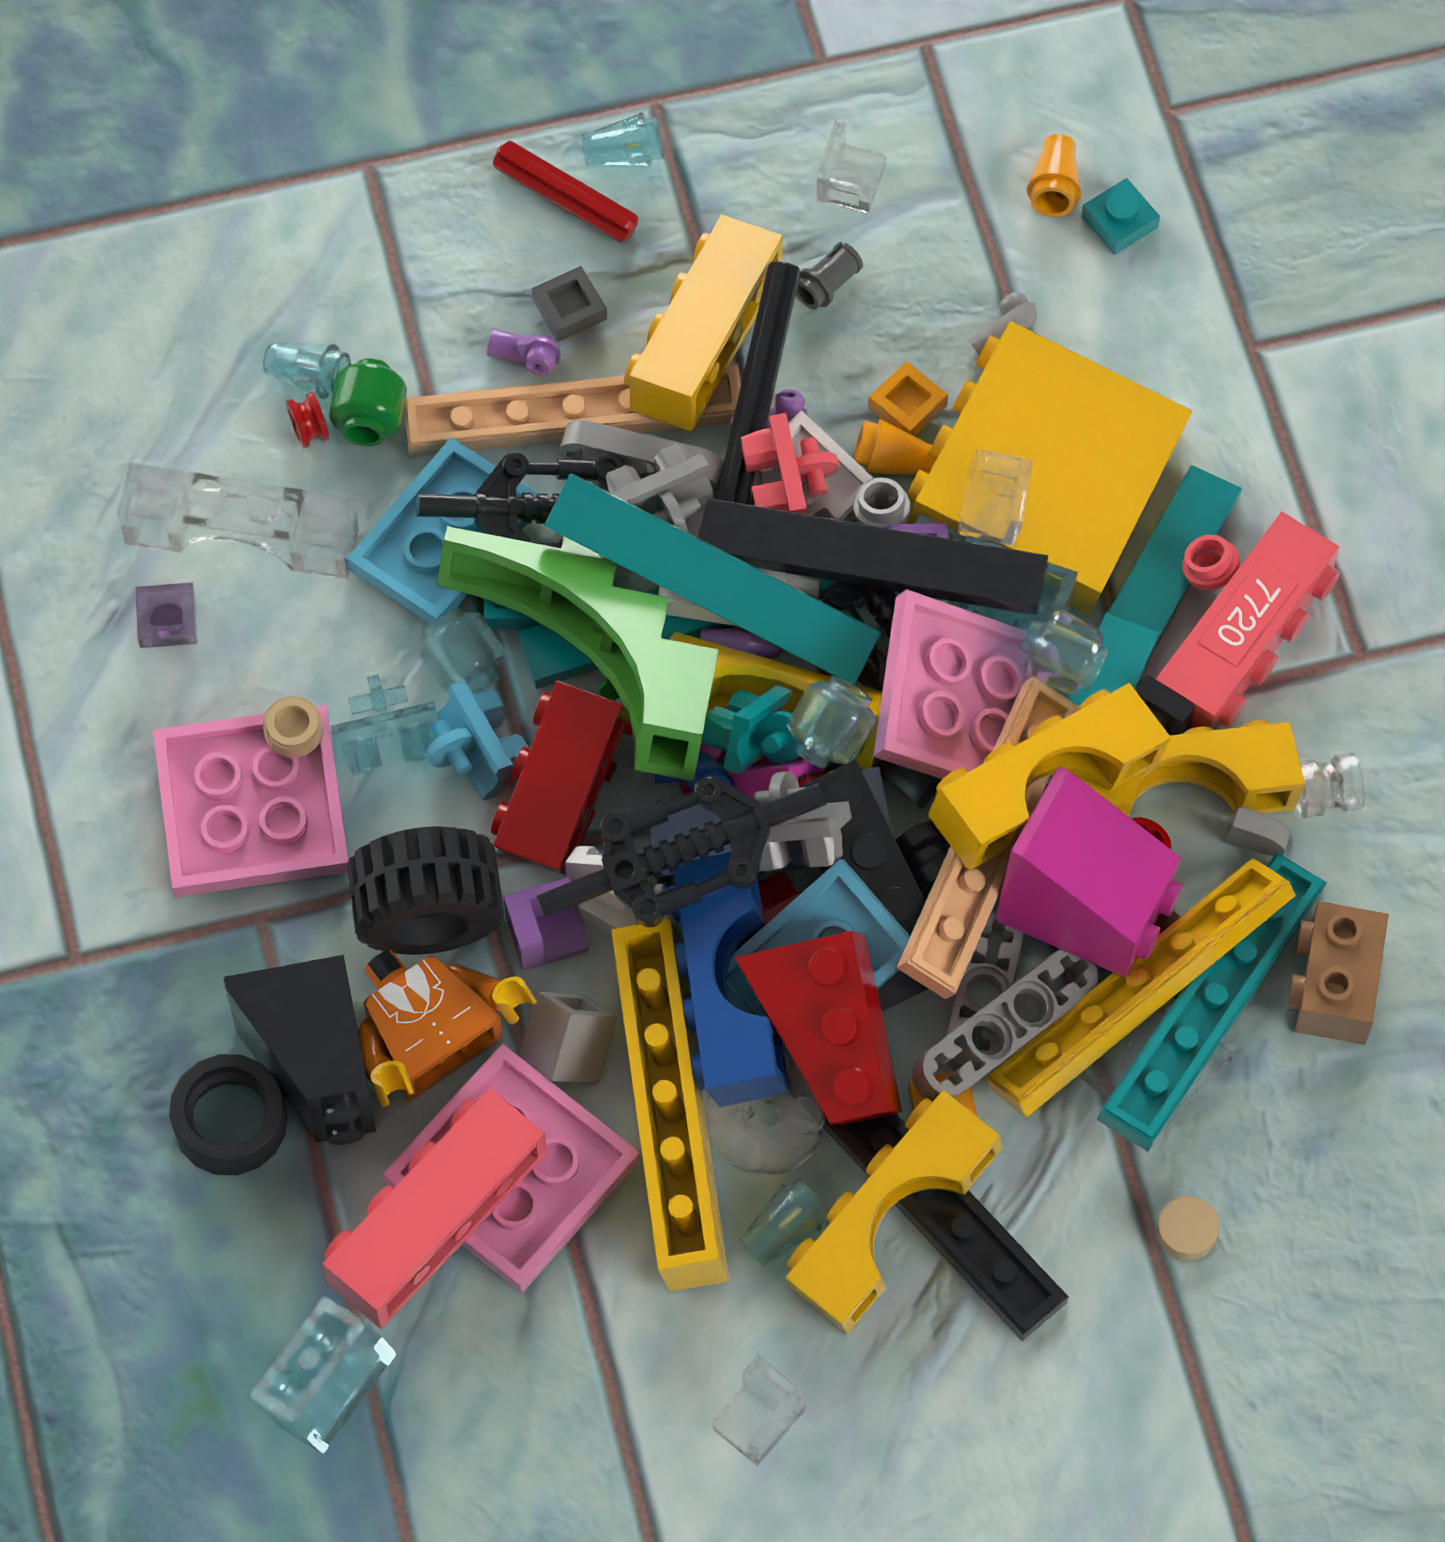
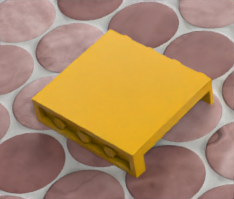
M1009 321L1000 339L992 335L989 336L976 362V366L984 369L977 384L967 379L952 408L953 411L960 414L953 428L945 424L942 425L928 454L937 459L930 473L928 474L919 469L907 492L913 507L906 524H916L922 514L938 523H947L948 528L980 544L1048 555L1046 577L1075 590L1076 593L1070 606L1090 616L1193 411Z

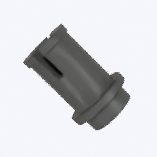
M839 242L812 269L804 268L801 270L796 291L797 298L810 309H817L819 306L827 307L833 301V293L854 274L863 269V262L858 252L849 244L845 243L843 245L842 242Z

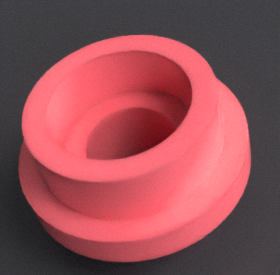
M1205 535L1195 539L1187 547L1182 569L1186 580L1193 587L1201 590H1214L1227 585L1240 567V557L1236 548L1224 538L1217 535Z

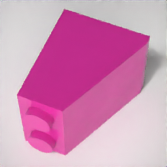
M1058 766L1011 850L995 920L1116 974L1127 977L1137 957L1147 960L1160 932V927L1154 925L1159 914L1169 917L1175 908L1183 888V884L1174 881L1181 857L1071 771Z

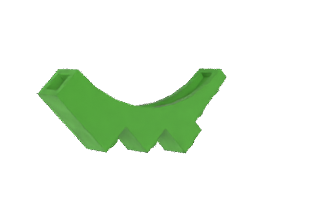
M447 526L443 540L437 586L475 595L526 615L561 635L588 656L610 680L628 710L636 740L634 770L694 781L719 649L662 639L669 597L614 587L618 564L566 537L563 538L562 547L556 548Z

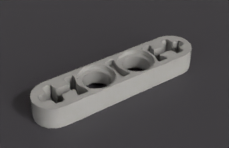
M1062 949L1050 955L916 1060L912 1070V1080L917 1092L924 1099L929 1098L932 1102L943 1090L954 1099L965 1092L1094 989L1098 980L1096 964ZM1070 967L1077 977L1053 994L1047 984ZM1016 994H1026L1036 1001L1039 1007V1018L1036 1023L1026 1022L1017 1015L1014 1009ZM975 1026H984L994 1033L998 1042L995 1055H985L976 1049L972 1042V1032ZM958 1054L960 1060L965 1064L949 1075L947 1080L939 1083L933 1073L937 1071L938 1067L943 1066Z

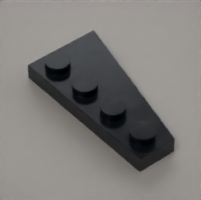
M856 759L803 784L801 788L818 783L826 803L849 801L852 819L841 828L843 856L840 859L847 862L902 928L911 936L926 901ZM833 865L819 867L820 874H824ZM899 970L877 989L881 1011H886L929 989Z

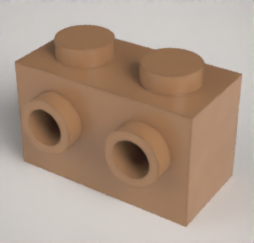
M1318 901L1312 922L1301 920L1295 955L1306 957L1303 976L1292 975L1287 1001V1009L1297 1011L1294 1032L1366 1044L1373 1024L1389 917L1388 913Z

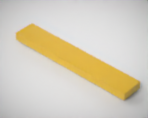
M1252 858L1159 934L1148 959L1144 960L1137 957L1127 977L1113 972L1086 994L1080 1002L986 1077V1080L992 1092L1026 1118L1294 898L1296 895L1290 882Z

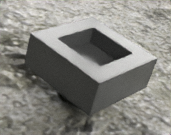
M582 266L532 288V300L557 342L607 320V308Z

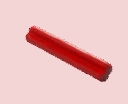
M507 141L505 144L500 145L496 151L493 160V166L496 170L619 243H624L635 233L639 218L635 213L513 141Z

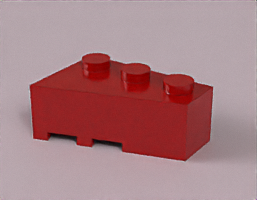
M556 680L552 693L545 691L539 699L533 717V725L539 726L531 748L524 746L517 756L512 771V779L518 782L510 803L502 801L492 822L491 834L497 836L494 846L501 852L566 876L565 862L575 847L582 846L596 815V810L593 807L603 781L611 782L616 771L617 763L611 760L621 734L631 736L633 728L628 710L623 704Z
M848 931L735 957L830 1124L847 1125L903 1112L866 935Z

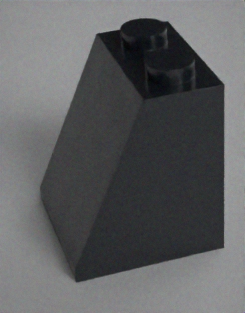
M344 955L223 977L237 1034L255 1059L262 1063L277 1078L284 1099L316 1143L328 1141L333 1145H346L361 1140L366 1133L376 1132Z

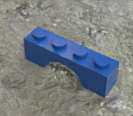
M732 851L712 855L702 860L700 858L693 860L694 863L685 866L684 862L678 864V869L674 871L676 885L668 887V890L693 880L697 884L727 872ZM757 877L755 883L747 889H738L728 885L701 896L702 901L672 913L675 922L681 921L684 941L676 942V957L682 976L684 978L689 977L692 997L684 998L685 1018L692 1034L697 1033L700 1051L699 1054L692 1055L693 1074L698 1089L706 1090L719 1107L790 1093L783 1042L776 1028L768 1017L749 1014L734 1007L730 1003L726 987L727 970L735 950L749 934L765 924Z

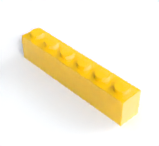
M670 918L662 920L659 925L651 928L637 924L611 929L658 1271L669 1292L729 1282L703 1093L697 1087L692 1069V1055L697 1054L694 1034L688 1028L684 1013V998L689 996L686 977L682 976L676 957V942H680Z

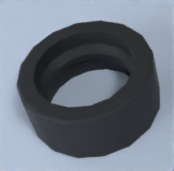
M218 1054L198 1061L181 1075L171 1094L169 1117L181 1152L196 1167L214 1175L238 1176L260 1168L276 1154L286 1135L287 1109L277 1078L262 1063L242 1054ZM225 1084L244 1085L253 1089L261 1098L264 1106V1119L259 1131L248 1140L232 1146L213 1145L206 1142L197 1133L193 1123L194 1107L197 1101L209 1090Z

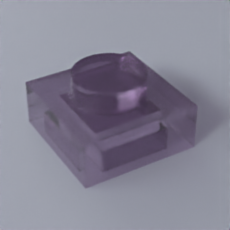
M193 582L135 587L137 638L140 648L198 644L196 596Z

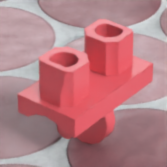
M786 413L769 416L770 428L741 437V448L747 473L777 467L780 479L777 482L752 486L753 504L758 507L805 514L807 506L801 482L809 483L812 496L826 494L828 490L825 478L833 475L839 469L837 456L832 452H819L816 438L810 437L800 441L802 456L796 458Z

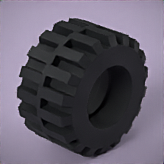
M442 826L406 829L370 841L369 844L354 852L355 855L348 860L347 872L355 934H357V939L361 943L367 944L369 948L374 950H392L395 954L404 955L445 952L466 946L488 936L490 932L496 930L501 925L500 921L504 919L495 846L493 843H490L488 837L476 834V831Z

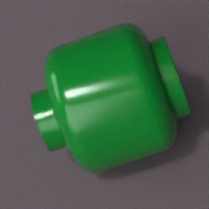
M366 358L358 363L347 365L337 373L334 382L329 418L333 426L341 433L345 440L355 445L376 446L381 444L400 429L407 393L406 384L403 378L390 369L387 363L378 359Z

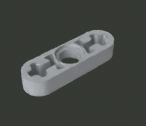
M574 420L566 426L559 448V455L562 459L597 460L602 454H615L620 458L623 466H633L640 479H643L658 472L654 460L658 452L677 442L592 421ZM678 442L692 457L700 453L703 454L709 464L710 471L708 472V477L715 494L719 485L723 460L710 450Z
M997 910L991 911L956 991L947 1035L983 1008L975 1005L968 998L966 991L971 984L981 980L989 981L998 987L1000 993L1014 984L1023 932L996 921ZM992 930L1002 931L1003 941H1005L1000 945L996 966L985 963L988 948V939L986 938H989ZM982 1026L979 1042L982 1050L980 1052L985 1055H995L998 1048L997 1038L989 1028ZM958 1054L947 1062V1065L953 1072L965 1064L960 1060Z

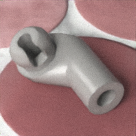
M1013 292L1007 295L999 305V310L1003 316L969 340L979 356L989 336L992 335L1000 339L1009 321L1026 329H1029L1036 322V306L1033 302H1028L1027 297L1023 293Z

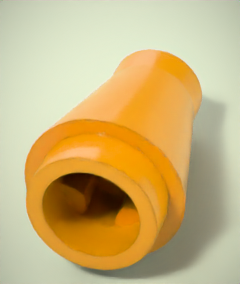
M1053 134L1044 140L1041 155L1027 185V195L1031 200L1032 207L1044 216L1061 217L1067 215L1081 198V187L1075 157L1076 144L1067 135Z
M879 419L877 423L864 420L853 459L860 466L865 467V471L868 473L916 476L919 469L929 474L937 460L928 455L932 444L882 419Z

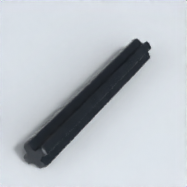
M771 262L767 268L715 498L717 500L749 505L751 487L754 483L756 471L747 473L741 448V437L766 429L801 274L800 268L789 262Z

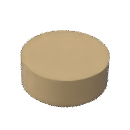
M297 696L281 698L267 709L263 718V730L268 746L275 753L283 757L298 758L311 753L322 739L323 726L320 712L312 702L305 698Z
M1193 1196L1178 1197L1170 1201L1160 1214L1157 1225L1158 1241L1162 1248L1176 1259L1184 1261L1198 1260L1206 1256L1215 1246L1220 1229L1219 1218L1213 1207L1206 1201Z

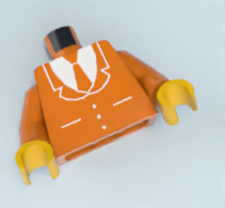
M392 950L383 951L375 956L366 965L364 972L378 990L363 1002L366 1019L360 1025L358 1035L365 1074L375 1089L380 1105L382 1107L390 1105L387 1095L397 1089H402L409 1102L413 1101L502 1040L500 1016L496 1011L501 1012L509 1024H515L519 1020L514 1010L517 1005L530 1003L534 1006L537 1003L525 981L517 976L500 980L456 963L444 965L434 956L426 957L408 970Z

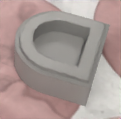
M1238 807L1229 824L1224 842L1264 855L1274 856L1276 852L1282 855L1287 846L1290 830L1283 822L1274 817L1245 807Z

